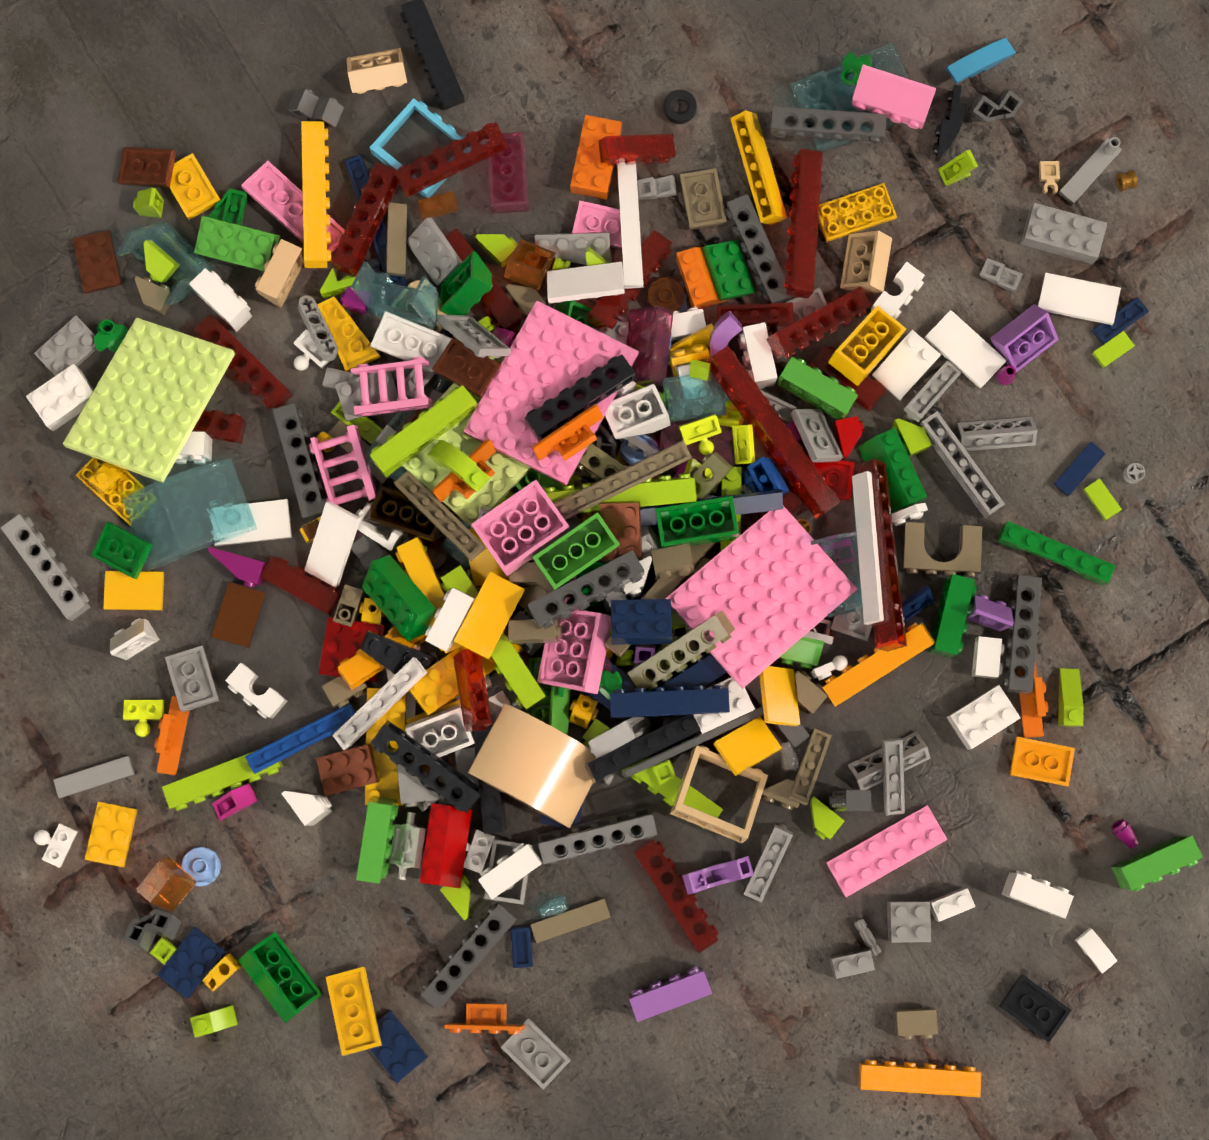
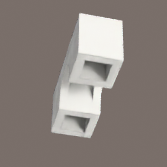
M906 262L893 280L900 287L901 294L892 296L884 291L873 304L871 311L878 305L896 320L902 312L899 310L902 305L907 306L913 298L911 296L914 290L918 292L924 284L922 279L925 275Z
M240 663L225 680L229 683L228 688L235 694L241 693L244 696L242 700L249 706L254 704L258 708L257 712L263 718L269 717L273 719L287 703V700L273 688H269L263 695H256L253 691V683L259 676L245 664Z

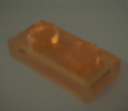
M454 191L418 200L423 220L459 211Z

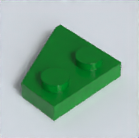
M229 189L223 195V199L214 206L215 209L211 214L206 217L242 225L249 194Z

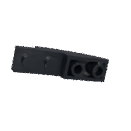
M954 85L952 91H948L947 102H950L949 109H946L945 118L942 119L940 125L936 126L935 136L938 139L937 143H934L933 154H935V161L938 162L950 149L964 120L967 104L960 103L961 85Z

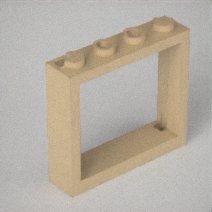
M696 746L690 753L670 814L743 843L748 839L768 775L758 768H749L739 774L758 782L742 829L683 804L698 758L731 771L720 753L711 752L705 746Z

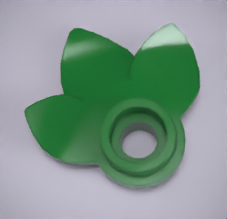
M849 52L844 57L842 63L844 68L841 73L842 82L847 86L855 85L858 82L862 66L871 67L872 56L863 55L856 58L852 52ZM854 74V77L849 80L848 76Z
M108 319L100 321L97 326L98 333L94 337L96 349L101 352L108 347L109 350L116 353L129 329L124 325L115 324ZM107 327L110 331L106 332L103 329Z

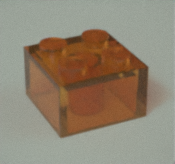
M521 239L508 259L504 277L539 291L547 278V271L552 269L556 253Z

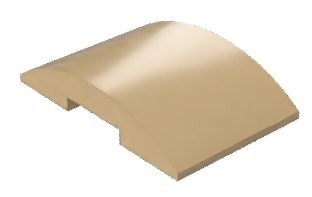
M504 703L468 774L525 803L563 826L570 828L593 783L585 766L597 758L591 753L590 748L541 720Z

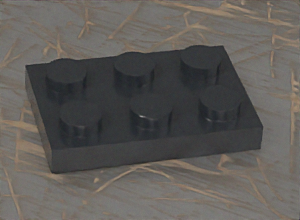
M1023 974L1019 976L999 1005V1007L1048 1043L1072 1011Z

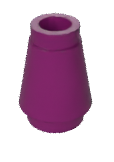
M1009 365L1000 368L996 373L997 381L1002 385H1010L1015 379V367Z
M1120 819L1112 825V833L1129 849L1139 844L1128 821Z

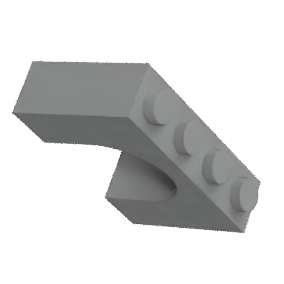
M475 748L454 751L456 770L479 786L478 779L468 774L476 758ZM406 755L408 759L414 760V755ZM397 765L401 804L405 803V807L417 806V802L425 801V805H429L432 803L437 804L436 800L442 799L437 794V791L427 789L422 785L418 777L409 775L403 766ZM453 788L456 794H462L460 788Z

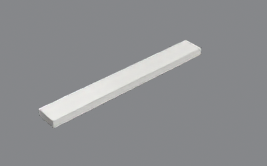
M635 152L617 153L624 289L644 288Z
M866 471L852 476L863 619L864 624L870 625L884 621L872 474Z

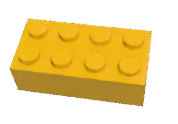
M877 305L839 346L828 363L856 386H859L899 341L906 328Z

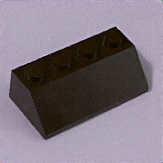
M383 486L380 487L365 518L366 521L430 541H435L444 535L402 492Z

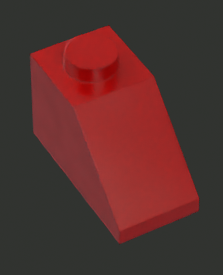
M858 416L836 420L833 424L837 443L844 457L841 459L842 461L846 460L861 437L862 432H864L863 423L859 421Z

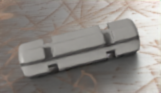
M864 919L857 920L854 925L860 931L859 934L865 945L871 950L872 956L881 953V949L878 944L876 945V940L870 929L866 927V922Z

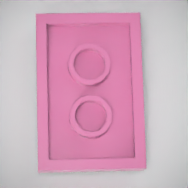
M580 201L572 233L610 232L611 247L622 249L620 209Z

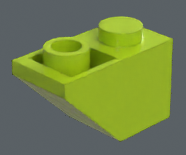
M899 418L894 420L892 429L896 428L909 457L931 447L932 444L923 427Z

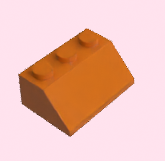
M694 247L676 253V262L691 306L698 309L728 301H720L702 250L704 247Z

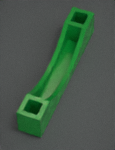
M1009 521L1003 524L996 541L1010 548L1053 561L1102 586L1110 582L1116 566Z

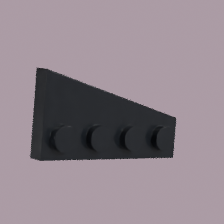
M367 631L360 646L362 651L394 674L402 669L413 657L417 658L425 670L433 666L437 660L433 655L371 631Z

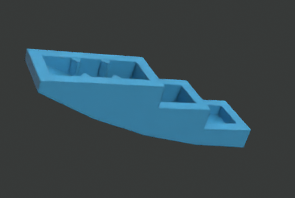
M1004 38L949 65L946 71L956 85L968 77L972 78L982 71L985 72L1013 56L1016 52L1007 38Z

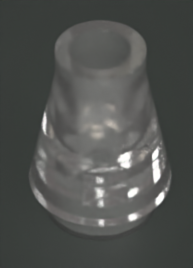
M791 742L780 744L782 747L781 768H784V772L798 770L800 762L792 748Z

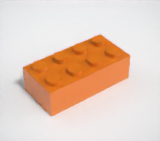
M585 115L570 184L571 193L607 200L622 131V122Z

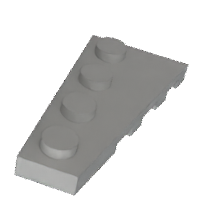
M610 232L535 234V251L538 255L552 258L559 257L561 260L587 265L585 247H590L611 263Z

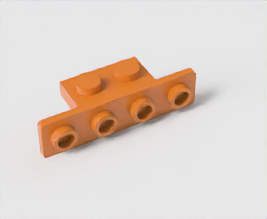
M594 404L533 445L532 449L536 457L542 460L554 451H557L566 461L596 441L597 438L590 427L603 419L598 405Z
M488 438L468 457L489 477L495 474L493 469L485 463L497 451L492 441ZM453 472L446 476L432 490L440 502H443L455 490L466 500L475 491Z
M1036 660L1033 692L1030 694L1019 693L1024 738L1044 736L1042 717L1046 716V712H1048V703L1044 701L1046 684L1044 681L1042 682V677H1037ZM1016 668L1017 676L1022 677L1023 671L1020 668Z
M176 696L171 698L169 713L164 714L163 718L161 717L159 720L158 728L160 729L159 737H156L154 747L157 748L156 752L160 753L157 772L169 775L177 774L189 711L183 713L180 711Z
M467 1003L466 1023H447L444 1025V1029H450L452 1033H460L462 1029H469V1033H481V1030H489L491 1034H498L500 1030H508V1034H520V1031L525 1029V1024H506L507 1004Z

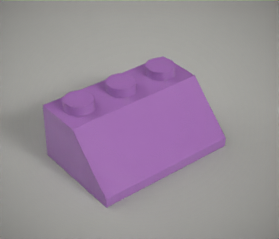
M1035 304L990 338L995 350L1007 360L1005 363L1008 366L1015 367L1016 372L1059 340L1048 312Z

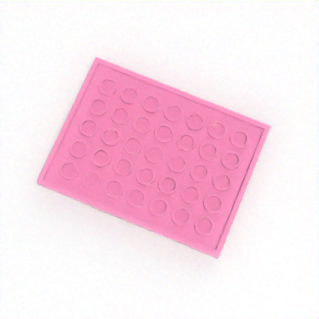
M536 301L510 347V355L505 356L501 363V368L487 388L463 432L481 443L489 438L497 451L567 486L587 447L566 461L557 451L539 460L532 449V446L539 441L526 424L525 417L527 413L532 409L537 410L542 407L546 400L554 399L563 389L571 388L580 378L588 377L595 368H602L614 356L623 355L632 367L639 351ZM615 373L607 375L608 378H615L617 376ZM594 383L591 385V388L598 389L601 385ZM618 391L597 404L603 418ZM577 394L574 398L580 400L584 398V395ZM562 404L558 408L566 410L568 405ZM545 415L542 417L544 421H548L552 418L551 415ZM603 419L590 427L594 434Z
M783 506L781 510H773L765 514L665 599H671V608L690 630L719 611H724L736 630L730 634L732 637L723 644L720 641L715 644L717 647L710 651V653L743 689L852 595L857 588ZM709 630V634L714 637V633Z

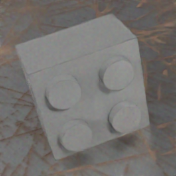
M887 901L889 942H931L930 902Z

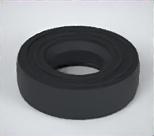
M675 90L665 98L663 109L668 120L675 124H685L695 116L697 103L690 92ZM676 101H684L687 104V110L684 113L674 111L673 104Z

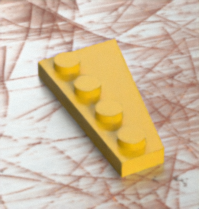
M335 297L317 304L338 347V355L346 372H350L351 368H357L359 364H367L381 357L377 350L370 346V341Z

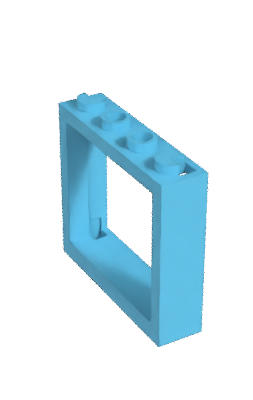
M413 98L370 146L372 155L428 200L471 152L470 141L463 135L460 137L452 125L443 123L442 118L434 112L432 114L425 103L422 101L418 102ZM415 110L460 146L458 151L427 185L382 149Z

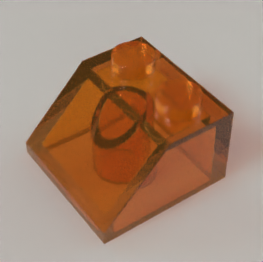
M168 856L158 861L136 890L150 903L173 912L197 881Z

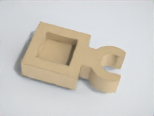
M1040 161L1039 180L1040 182H1045L1042 188L1043 194L1048 192L1047 187L1053 189V194H1056L1058 191V185L1055 182L1060 180L1059 161Z

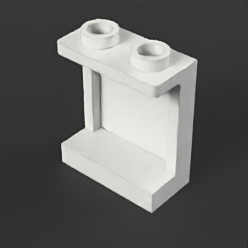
M374 501L370 504L366 503L363 509H359L355 514L361 518L357 530L392 551L407 538L408 534L366 521L365 518Z

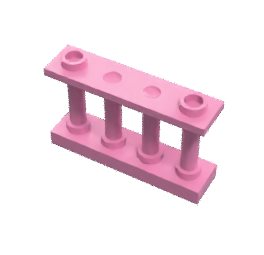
M413 357L411 361L374 366L359 364L357 368H351V373L360 375L362 399L360 406H354V414L363 417L433 407V400L424 395L422 367L430 366V362L423 359V357ZM404 369H415L417 393L415 399H408L406 397ZM396 370L398 398H396L397 401L390 402L387 397L385 372ZM378 373L380 400L377 404L369 402L367 374Z
M356 425L348 426V432L345 435L320 443L318 438H310L312 442L309 444L310 450L316 456L328 495L326 502L330 501L337 506L361 497L374 501L378 493L360 432ZM345 442L352 443L353 450L351 453L324 460L323 449ZM352 460L357 461L359 466L357 471L330 479L327 468ZM358 478L363 480L364 487L361 490L339 497L335 496L333 486Z

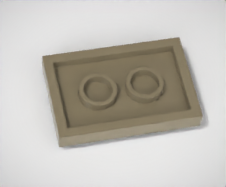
M717 168L680 174L689 229L693 230L726 224L727 220Z

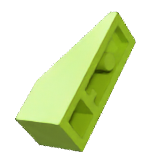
M1059 668L1058 726L1081 727L1083 726L1084 706L1079 669Z

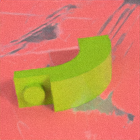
M439 440L427 453V456L439 467H444L453 472L476 493L490 479L471 458L444 440Z

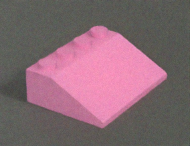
M863 65L851 106L861 112L868 111L874 114H886V118H889L894 123L902 122L908 124L910 128L922 129L936 88Z
M537 480L471 524L506 576L571 531L569 525Z
M576 610L572 612L569 618L559 619L558 625H561L562 635L558 637V643H545L537 682L598 694L607 650L605 643L609 639L611 630V616Z

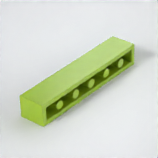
M463 385L452 389L449 392V396L436 401L433 408L420 413L417 420L413 423L408 422L404 425L401 432L392 434L382 446L378 445L371 451V460L385 477L389 476L476 410L477 402Z
M248 753L165 785L162 789L169 809L176 808V811L187 808V804L193 801L195 804L205 801L206 796L213 795V797L224 794V790L231 787V790L242 787V783L249 780L252 783L260 780V776L266 773L268 776L279 772V768L283 767L282 762L280 761L253 774L245 756L251 754Z

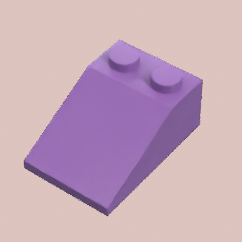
M982 594L971 597L970 604H972V610L970 615H967L966 620L999 632L1013 626L1012 608L1006 607V603L998 600L996 602L988 600L989 597Z

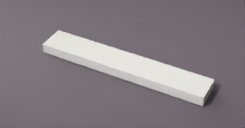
M413 657L332 735L343 750H348L427 673L417 658Z

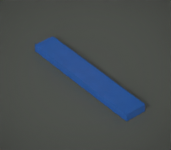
M350 703L245 756L253 774L333 735L356 712Z

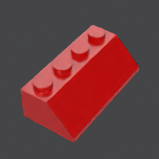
M431 804L419 883L461 888L472 810L469 809L466 813L457 810L454 806Z

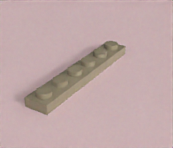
M409 470L394 482L395 486L470 561L486 549L485 545Z

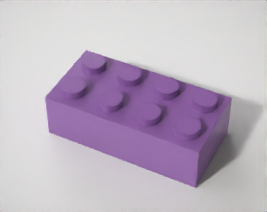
M695 966L686 970L687 974L680 976L677 973L669 976V980L661 983V980L650 983V988L643 990L642 987L632 990L631 995L628 996L637 1022L711 995L712 991L704 970Z

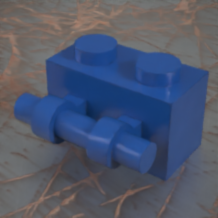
M761 457L747 467L749 471L742 473L744 484L746 487H749L751 493L782 489L784 495L789 491L772 458Z

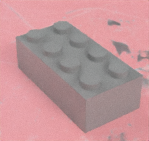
M1034 203L1029 210L1020 245L1093 265L1099 257L1107 223Z

